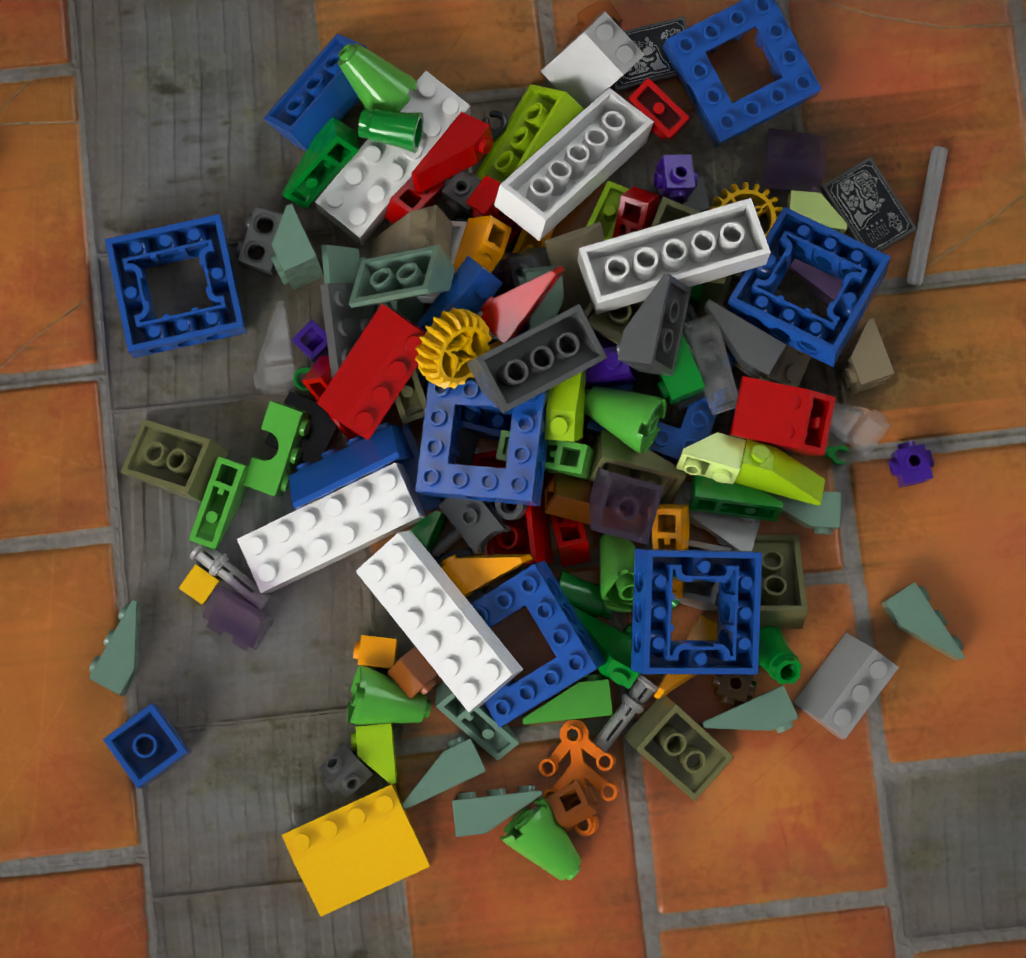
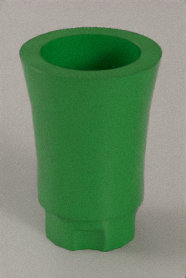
M364 109L359 118L358 136L369 138L373 142L392 145L416 153L422 138L423 113Z
M561 570L557 582L571 605L592 617L598 618L600 616L610 619L613 610L608 609L604 605L600 596V585Z
M773 626L760 628L758 664L781 685L795 683L801 677L802 665L788 645L783 632Z

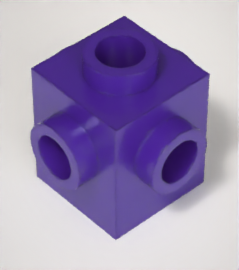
M692 155L662 156L656 165L653 179L654 187L658 189L660 199L666 197L675 202H681L688 199L693 190L697 188L698 174L697 171H693Z
M910 441L897 445L898 450L891 454L892 459H889L888 462L892 476L897 477L899 488L928 482L933 478L931 467H934V461L931 451L926 450L925 444L915 445V441Z

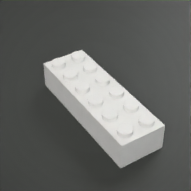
M427 71L417 80L416 91L412 88L407 95L411 99L400 111L405 113H423V132L418 151L413 153L392 145L373 142L368 138L354 157L315 201L320 213L360 245H363L383 222L390 198L412 177V171L461 111L471 116V106Z
M608 88L500 184L494 206L540 241L646 144L654 121L612 89Z
M749 198L581 247L578 251L577 261L595 314L597 315L646 300L664 274H670L688 287H692L766 265L771 252L752 199Z
M393 463L238 538L237 541L260 593H272L420 522L426 517V514L403 464Z
M411 530L397 533L356 570L357 574L468 712L482 706L523 670Z

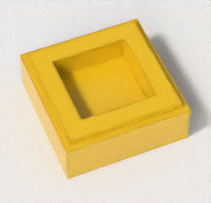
M195 564L179 589L200 604L205 605L221 581Z

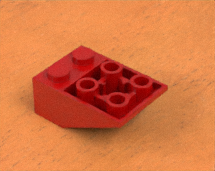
M742 376L730 435L804 456H824L836 397L813 390Z

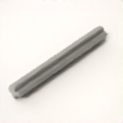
M934 146L930 154L917 230L906 279L907 283L920 286L924 279L948 153L945 147Z

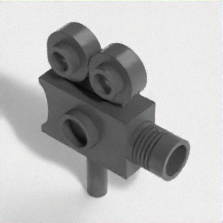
M445 498L438 506L455 528L435 544L431 551L435 556L440 557L463 537L475 554H484L487 552L486 547L496 535L512 530L504 519L517 520L521 518L526 512L527 505L517 504L516 509L512 511L508 503L495 502L494 506L491 502Z

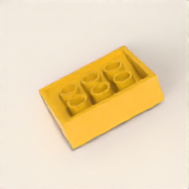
M394 784L282 834L293 863L320 916H324L430 867L407 812L403 809V803Z

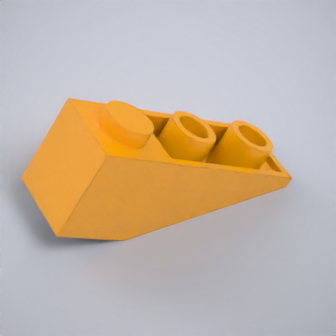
M491 215L468 218L453 264L455 272L466 257L469 256L492 273L504 254L512 228Z

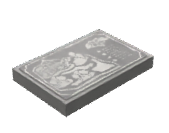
M684 16L624 31L645 55L613 84L616 93L638 88L647 78L653 83L678 78L662 47L666 39L688 29Z
M871 157L821 187L832 207L847 223V230L851 237L880 252L917 230Z

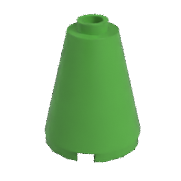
M358 43L353 45L347 44L338 54L340 69L366 109L400 112L411 99L407 95L412 88L414 91L417 89V81L412 76Z
M594 385L591 389L587 388L585 390L584 413L635 452L642 454V452L648 451L660 430L657 427L659 417L663 419L665 417L667 400L658 396Z
M610 530L600 539V596L608 609L615 612L633 611L635 549L637 547L628 534Z
M359 666L357 668L350 691L353 692L352 699L348 701L347 723L353 725L421 723L423 718L429 717L431 700H427V694L423 695L419 692L414 698L410 699L391 677L367 666Z
M544 797L537 798L533 801L536 805L535 807L528 810L525 806L512 818L503 830L507 835L500 836V839L560 881L564 879L569 881L581 871L579 865L582 859L564 828L558 824L548 801Z

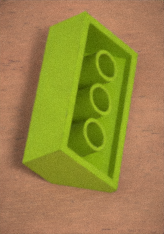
M530 84L509 118L505 133L493 144L492 149L475 175L481 181L487 175L502 183L585 109L565 91Z

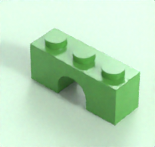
M279 401L269 402L261 429L272 433L277 438L278 452L270 460L263 457H252L243 483L244 486L275 497L284 496V493L289 491V476L293 465H296L301 457L302 448L299 446L302 437H305L309 432L311 426L309 416L311 412Z

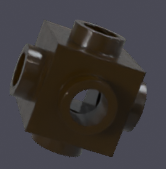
M714 674L711 686L716 687L714 694L721 696L720 702L737 706L738 702L745 703L747 698L752 699L757 682L752 681L754 674ZM732 678H738L741 681V686L738 689L731 687L730 681Z

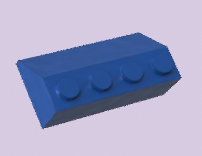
M336 34L263 119L296 147L307 151L316 134L332 117L342 121V118L350 108L360 101L338 65L340 59L338 54L341 49L347 44L353 45L358 42Z
M389 422L381 424L376 428L369 441L362 436L355 437L347 442L348 447L340 451L337 448L331 449L321 455L322 460L314 464L312 461H308L297 466V472L289 476L294 509H300L393 463L402 464L414 458L400 425L390 426Z

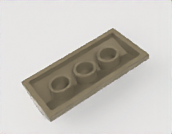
M600 222L545 240L550 266L558 265L565 269L562 274L564 300L560 307V314L580 304L584 312L591 302L577 259L579 248L605 241Z

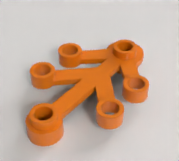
M576 719L565 722L560 729L561 743L548 759L540 762L539 771L545 777L554 776L559 770L558 764L569 751L572 763L553 788L547 789L542 797L547 800L550 792L556 793L576 780L587 788L586 780H588L599 790L603 800H615L620 793L619 787L613 782H608L584 761L583 750L596 759V765L602 771L614 768L616 764L615 756L612 753L605 752L589 739V729L584 722ZM572 729L578 732L576 740L570 738L569 734ZM604 756L610 759L609 767H605L602 764ZM547 762H550L553 765V771L551 773H548L545 770V764ZM607 786L612 787L614 790L612 797L607 796L605 793ZM595 814L585 819L589 823L587 830L582 829L580 823L573 826L575 832L584 837L594 834L599 828V819Z

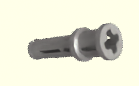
M198 544L191 552L189 558L192 560L197 559L209 569L211 576H220L259 610L272 597L268 593H260L257 584L229 562L230 558L227 553L222 554L218 550ZM204 553H207V554H208L209 556H211L214 560H211V559H210L207 555H205ZM234 577L238 578L242 583H244L248 588H250L253 591V593H251L236 579H234Z
M641 674L638 675V680L627 694L623 693L621 705L593 740L605 752L609 750L634 715L636 713L640 714V712L645 710V703L658 689L656 685Z

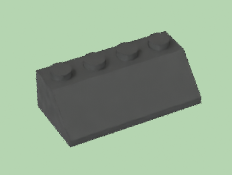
M580 304L476 357L469 361L467 365L480 390L502 413H505L607 359V356Z

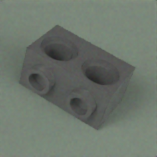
M256 206L253 214H248L244 230L247 233L244 241H239L235 254L242 268L271 277L275 276L276 268L270 256L275 254L272 242L282 219V214ZM265 222L274 224L272 231L269 233H261L259 231L260 226ZM254 250H264L265 254L262 259L257 261L250 259V255Z

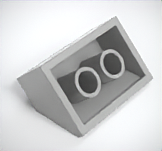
M845 633L794 700L793 704L837 738L846 739L899 667L874 648Z

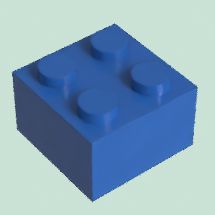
M153 703L103 739L137 788L146 787L192 753L158 704Z

